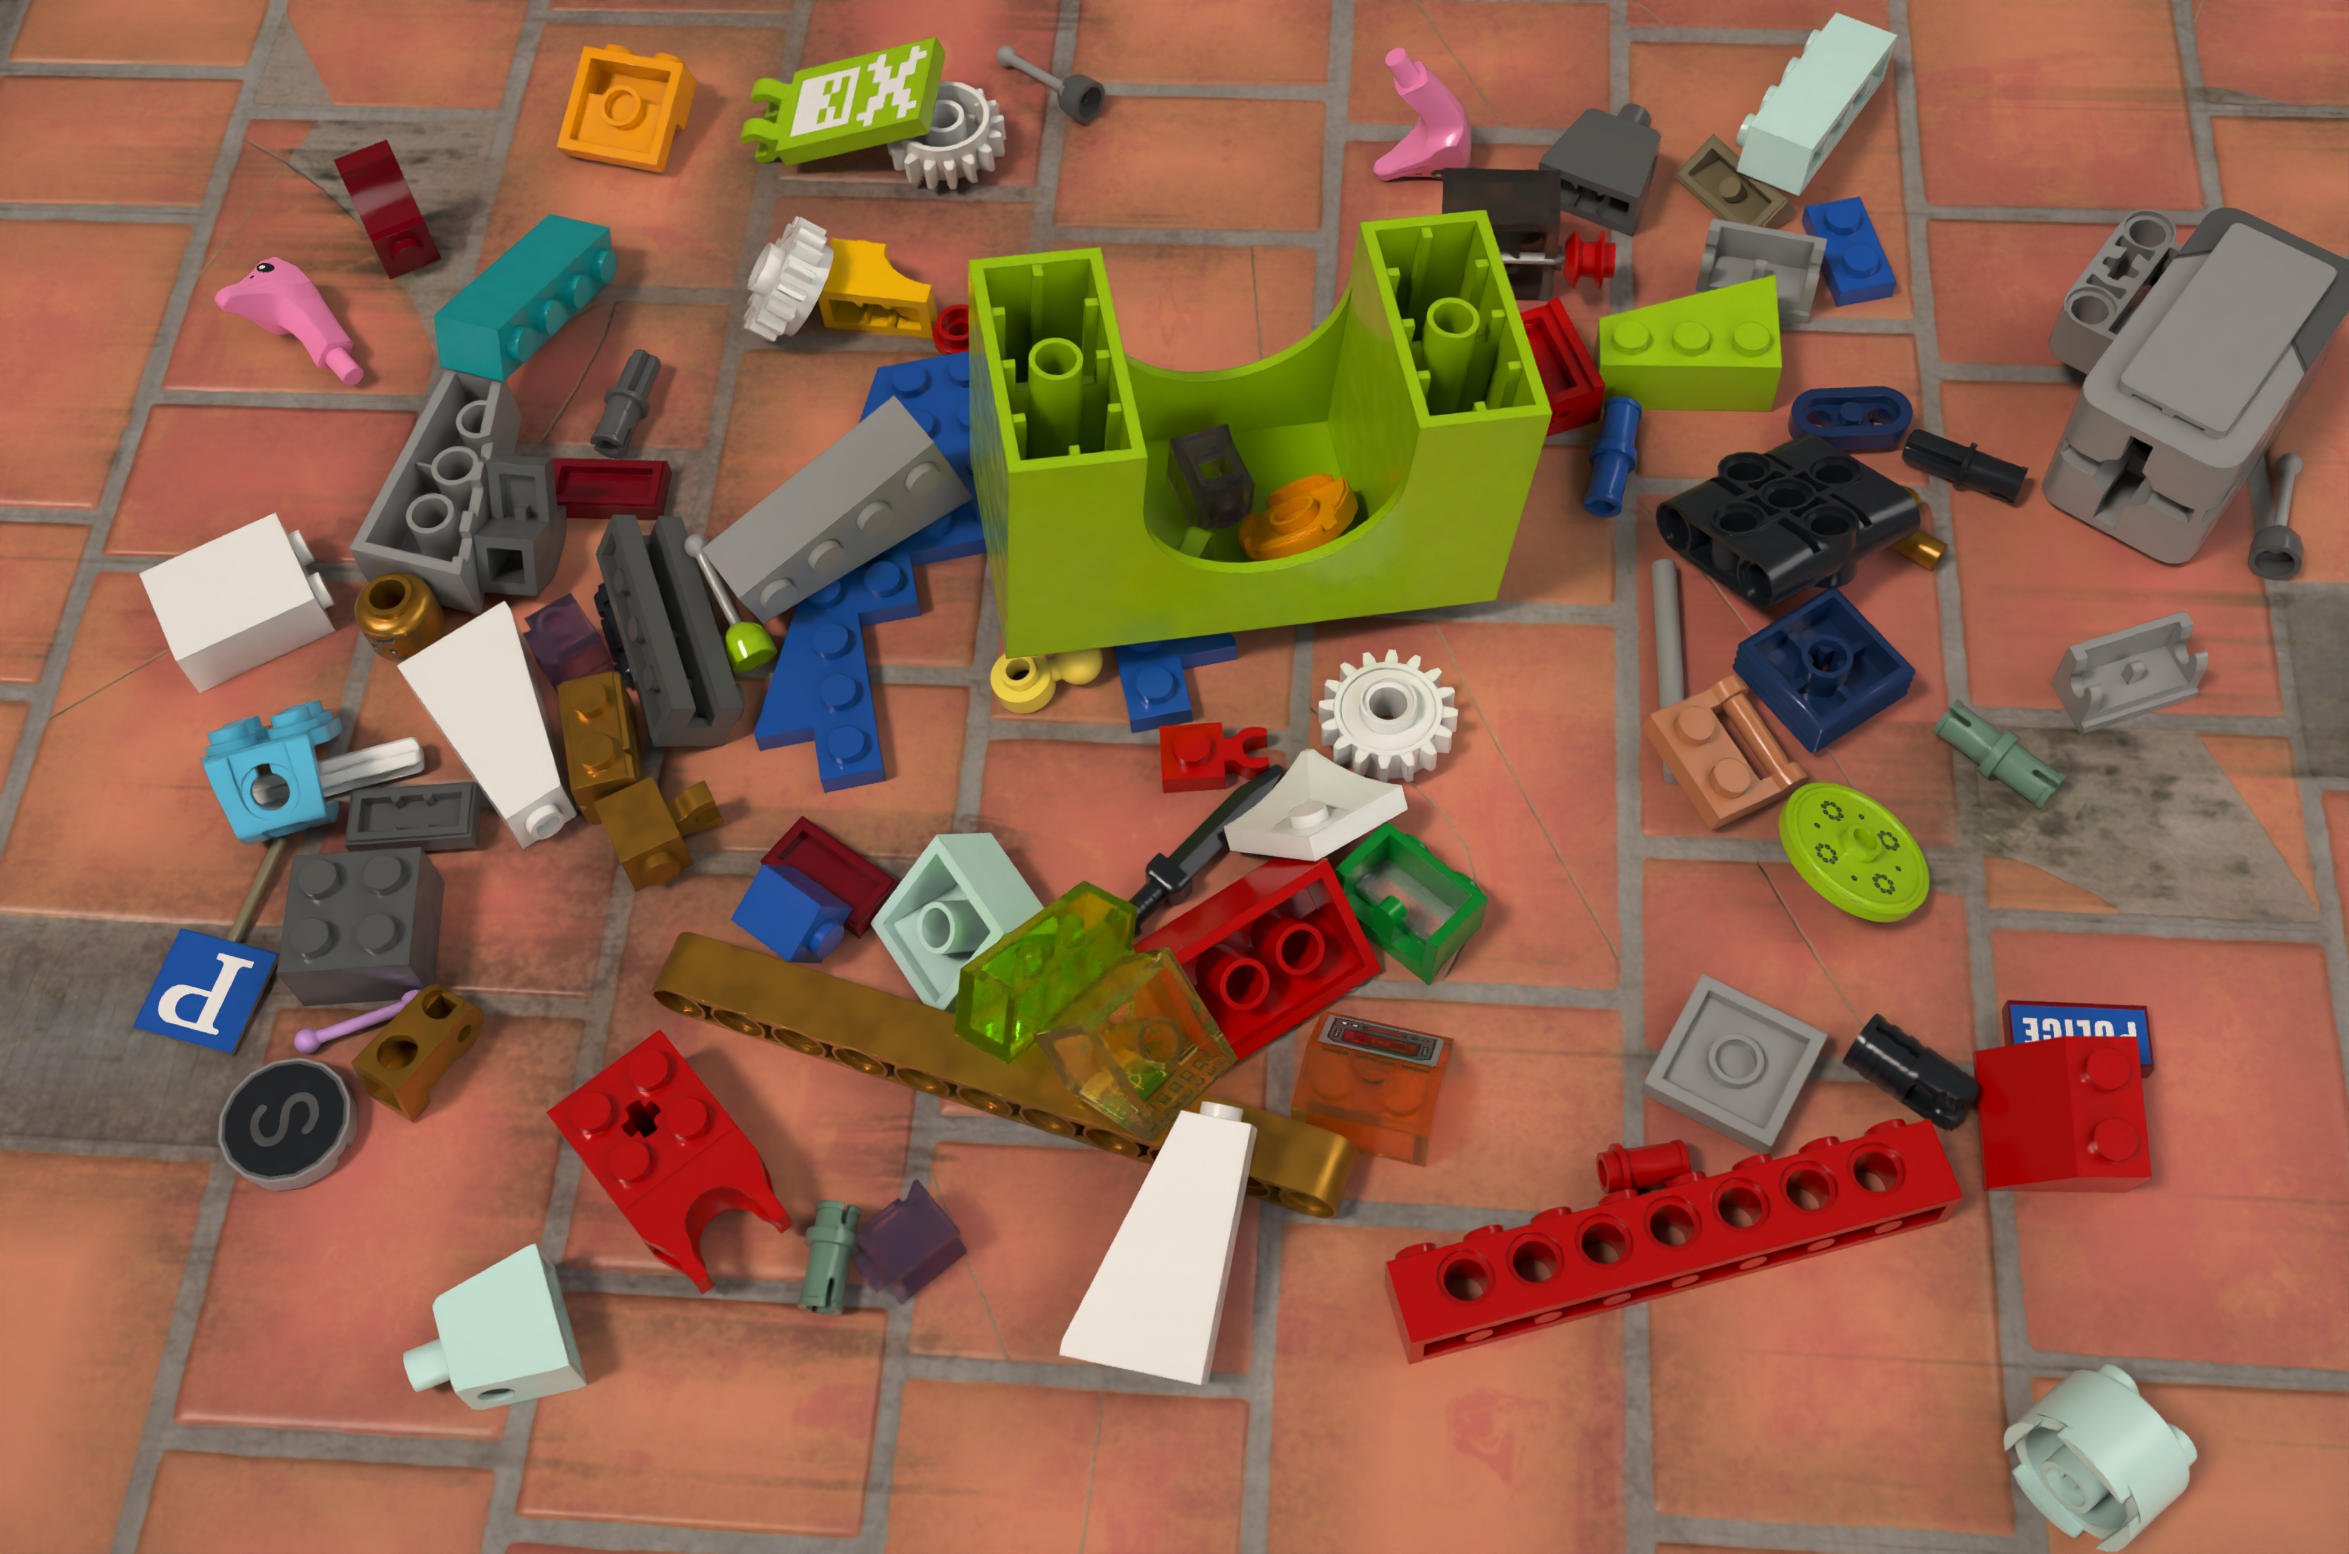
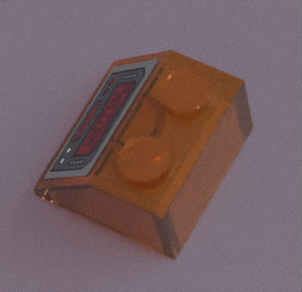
M1323 1010L1307 1042L1291 1104V1119L1340 1134L1351 1140L1357 1146L1360 1153L1426 1167L1454 1039Z

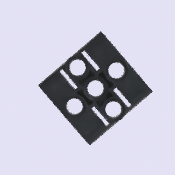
M1805 433L1763 454L1737 452L1727 455L1718 464L1717 476L1660 503L1656 510V522L1664 541L1675 552L1752 605L1760 609H1769L1812 586L1838 588L1847 585L1855 578L1857 563L1914 535L1920 526V512L1911 494L1902 486L1819 436Z

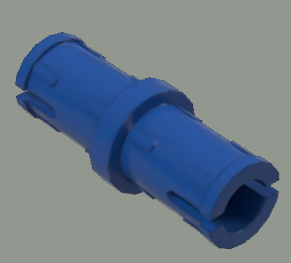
M1613 397L1605 402V413L1599 440L1591 445L1589 462L1593 468L1583 504H1585V510L1595 516L1604 518L1614 517L1621 513L1627 475L1636 466L1638 452L1634 447L1638 423L1642 416V406L1636 400L1628 397Z

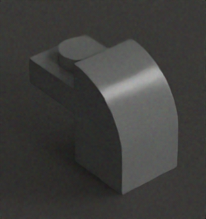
M494 454L486 461L492 519L474 535L480 592L538 596L556 575L566 538V506L557 505L553 458Z

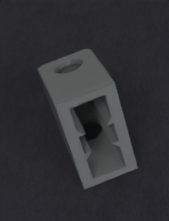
M1636 104L1623 106L1618 116L1595 108L1586 110L1540 160L1535 201L1633 236L1655 174L1661 135L1658 131L1649 128L1651 116L1648 111Z

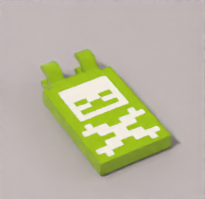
M932 37L795 71L791 84H786L772 78L759 79L753 85L750 100L753 103L770 101L767 105L765 119L751 118L745 121L740 140L743 144L759 141L754 157L758 163H769L780 157L787 167L929 134L946 52L938 39Z

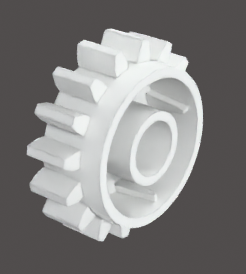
M941 81L939 83L929 134L887 143L888 152L892 156L895 170H906L907 179L911 183L923 176L926 178L928 189H934L939 180H947L949 188L956 189L958 178L965 177L974 184L978 182L976 172L978 169L981 168L992 172L995 169L993 157H1000L1005 154L1003 140L1007 138L1003 115L999 114L996 100H985L984 90L980 88L976 90L961 82Z
M796 216L792 224L789 223L786 226L782 239L778 238L775 245L768 243L754 265L747 285V289L754 293L749 298L748 304L750 307L744 316V320H746L745 329L774 342L778 335L781 336L784 333L788 336H793L801 328L822 292L832 265L834 251L833 248L825 245L827 237H825L826 229L801 216Z
M1389 649L1386 655L1385 662L1376 663L1370 652L1363 653L1362 668L1357 670L1346 662L1341 664L1340 682L1327 679L1324 684V700L1319 701L1318 706L1321 742L1323 746H1333V762L1337 765L1347 763L1354 769V773L1361 776L1367 775L1378 778L1379 781L1387 783L1389 779L1402 777L1406 782L1413 781L1414 773L1422 768L1433 771L1436 768L1437 752L1449 754L1451 750L1452 732H1456L1458 710L1454 709L1455 691L1453 687H1441L1442 671L1439 668H1435L1425 674L1420 671L1421 656L1416 654L1409 659L1407 664L1398 663L1396 650ZM1390 716L1396 719L1385 720L1381 719L1380 717Z

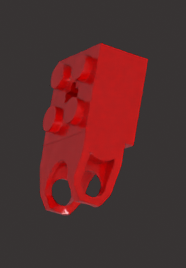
M660 1029L546 1112L568 1144L655 1258L689 1277L702 1295L716 1285L708 1275L706 1264L700 1253V1239L703 1231L715 1216L729 1210H745L752 1212L762 1221L772 1224L780 1234L794 1225L788 1213L776 1198L770 1173L765 1167V1163L757 1149Z

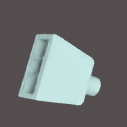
M536 1243L517 1251L439 1295L434 1300L432 1309L440 1338L403 1353L407 1376L417 1393L451 1380L455 1394L472 1410L489 1409L577 1390L588 1385L555 1266Z

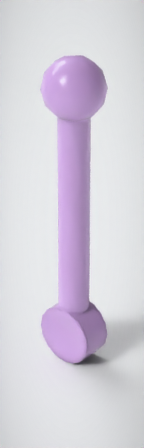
M411 990L405 993L401 1002L318 1031L311 1028L302 1029L294 1037L295 1048L303 1054H311L323 1042L392 1019L421 990Z

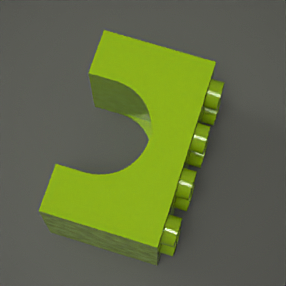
M1486 210L1359 222L1348 284L1342 298L1331 314L1305 338L1275 355L1247 365L1216 371L1192 372L1169 370L1141 362L1124 352L1101 247L968 260L970 461L1006 659L1496 600L1550 424L1552 411ZM1314 474H1331L1334 481L1340 476L1347 479L1357 497L1359 508L1353 521L1335 540L1287 557L1249 562L1238 544L1237 533L1244 518L1250 511L1254 510L1257 517H1259L1263 511L1269 508L1265 500L1270 497L1271 493L1297 479ZM1196 526L1216 535L1212 561L1186 555L1176 550L1188 528Z

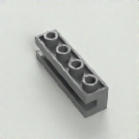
M613 514L596 551V557L653 747L724 746L736 721L740 720L743 716L745 706L742 687L739 684H735L724 649V636L719 634L713 616L712 594L708 588H704L697 559L689 556L685 551L684 543L688 535L682 517L658 516L651 534L642 535L636 515Z

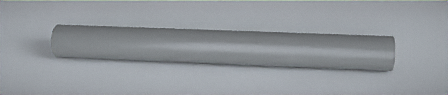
M1659 559L1651 565L1660 710L1685 699L1676 563L1670 559ZM1663 761L1664 781L1668 784L1678 785L1679 783Z

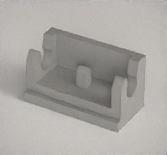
M1711 218L1695 294L1776 274L1779 319L1807 324L1818 284L1819 271L1827 239Z
M2186 611L2068 646L2051 685L2080 735L2197 698L2200 692L2197 685L2208 667V653L2205 650L2189 656L2186 641L2192 635L2194 623Z

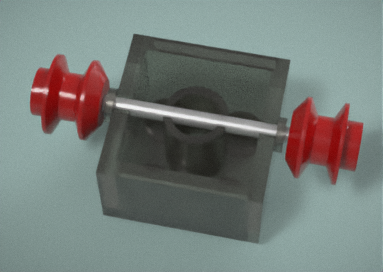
M1443 169L1441 214L1477 210L1487 211L1515 300H1551L1554 272L1561 271L1562 265L1563 277L1571 289H1575L1581 277L1593 278L1597 289L1601 290L1603 278L1614 277L1616 244L1605 242V231H1600L1595 242H1583L1579 231L1574 230L1565 241L1564 253H1562V246H1558L1561 170Z

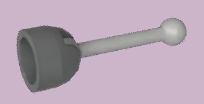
M1005 45L998 49L996 59L1001 66H1014L1059 92L1057 96L1059 106L1069 117L1080 123H1088L1100 112L1105 99V90L1101 83L1081 74L1072 75L1061 81L1018 57L1013 47Z
M2293 453L2282 455L2276 464L2277 471L2281 474L2274 526H2268L2259 531L2253 539L2249 550L2248 566L2251 571L2260 577L2271 580L2290 578L2299 572L2302 565L2304 549L2301 537L2294 530L2287 527L2294 476L2298 475L2303 467L2301 458Z

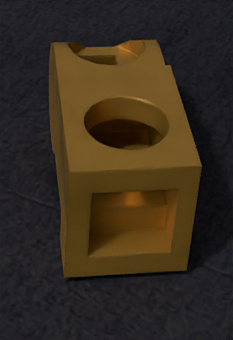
M432 984L422 989L351 1062L366 1094L413 1123L431 1103L427 1093L453 1065L452 1061L464 1055L478 1039L483 1028L484 1012L439 984Z

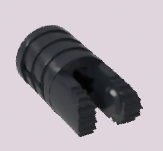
M1876 1013L1866 1024L1842 1061L1850 1069L1853 1068L1858 1071L1859 1075L1866 1080L1874 1082L1879 1089L1884 1092L1887 1091L1893 1095L1894 1099L1924 1119H1930L1932 1124L1944 1130L1950 1129L1952 1131L1954 1127L1958 1126L1965 1113L1962 1108L1964 1105L1967 1107L1970 1102L1974 1101L1980 1089L1977 1086L1978 1082L1973 1077L1961 1071L1959 1067L1931 1048H1926L1920 1044V1041L1912 1035L1908 1036L1905 1034L1903 1029L1897 1025L1887 1022L1886 1018L1879 1013Z

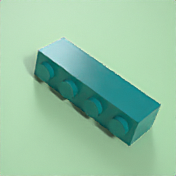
M552 214L546 216L434 315L440 367L505 382L580 309L584 308L605 285L612 281L616 273L617 257L611 246L610 227Z

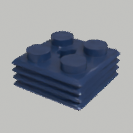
M1837 588L1826 589L1739 643L1736 652L1737 656L1733 664V670L1811 753L1818 752L1906 696L1908 693L1907 689L1910 688V682H1912L1916 672L1911 664Z

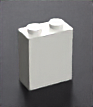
M276 512L139 573L175 661L199 693L335 631L326 611V608L335 605L334 599L320 573L316 572L310 575L306 568L307 565L315 562L314 556L300 530L288 533Z

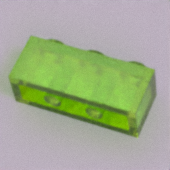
M1085 880L1080 882L960 969L954 1035L1009 1065L1129 971L1138 907Z

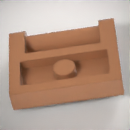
M1738 674L1729 675L1705 691L1649 714L1641 726L1710 831L1794 793L1810 779L1799 761L1791 762L1748 701L1746 695L1749 689ZM1722 711L1726 712L1769 777L1762 780L1757 777L1715 714Z

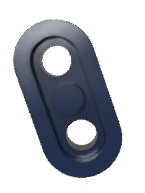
M1884 386L1811 389L1801 393L1794 400L1788 420V430L1793 439L1805 433H1812L1840 450L1889 448L1899 444L1905 438L1913 416V409L1909 400L1901 392ZM1872 422H1877V423H1880V424H1882V425H1873V424H1871V423H1872Z

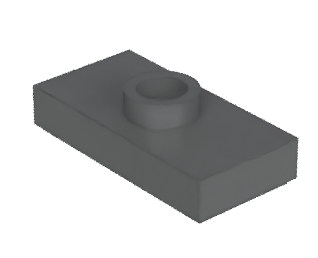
M477 782L351 790L345 847L349 852L422 847L424 851L477 847L483 792Z

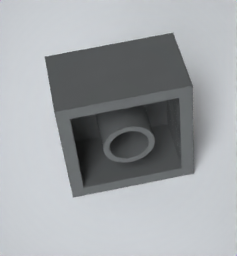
M411 847L292 856L277 975L304 1006L402 1000L405 993L411 990H422L435 983L445 882L423 848Z

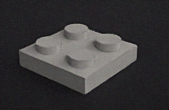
M1702 973L1646 1077L1641 1094L1760 1154H1769L1825 1044L1828 1034Z

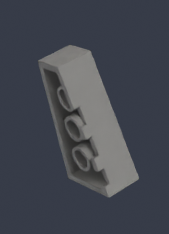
M446 368L349 548L368 583L380 575L392 572L411 573L426 582L439 605L481 615L485 592H480L474 535L492 519L486 461L494 454L514 455L522 419L507 380L501 382Z
M894 395L701 550L736 596L764 624L973 499V496L936 444Z

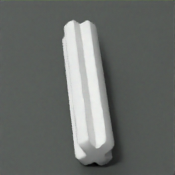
M414 737L317 761L324 797L419 773L425 769L423 749ZM269 773L259 776L254 781L252 788L253 796L261 806L268 809H278L287 803L290 789L286 780L280 775Z

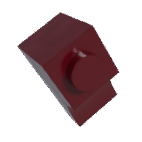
M387 139L334 159L340 176L390 280L441 260L440 254Z

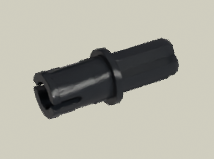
M1915 429L1909 435L1901 458L1908 464L1953 480V488L1959 489L1962 484L2007 501L2011 505H2013L2029 469L1976 450L1978 444L1974 442L1971 443L1970 447H1966L1921 429Z

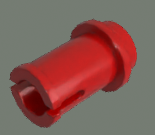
M1681 1139L1673 1140L1669 1143L1624 1149L1620 1143H1614L1609 1145L1607 1152L1598 1153L1596 1159L1599 1183L1603 1193L1606 1195L1625 1189L1640 1190L1665 1186L1673 1178L1691 1172L1689 1155Z

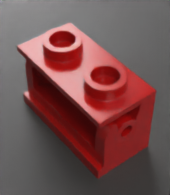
M1559 297L1548 300L1547 305L1520 312L1552 411L1546 437L1600 421L1605 383Z

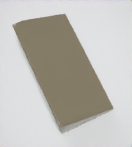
M1714 134L1674 175L1685 188L1721 220L1777 230L1790 222L1798 214L1790 201L1772 185L1737 172L1740 157Z

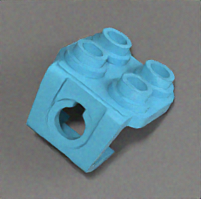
M321 699L294 705L283 709L284 712L270 716L273 726L271 729L269 725L263 726L260 716L257 715L224 724L222 728L206 733L210 745L204 747L206 755L201 757V761L211 786L239 841L251 845L272 839V837L302 831L310 826L314 828L336 822L339 811L338 800L325 803L314 746L335 738L343 732L339 716L332 717L330 709H323ZM269 763L272 773L280 775L286 780L289 785L290 796L284 806L278 809H268L261 806L254 798L252 788L254 781L259 777L258 765Z

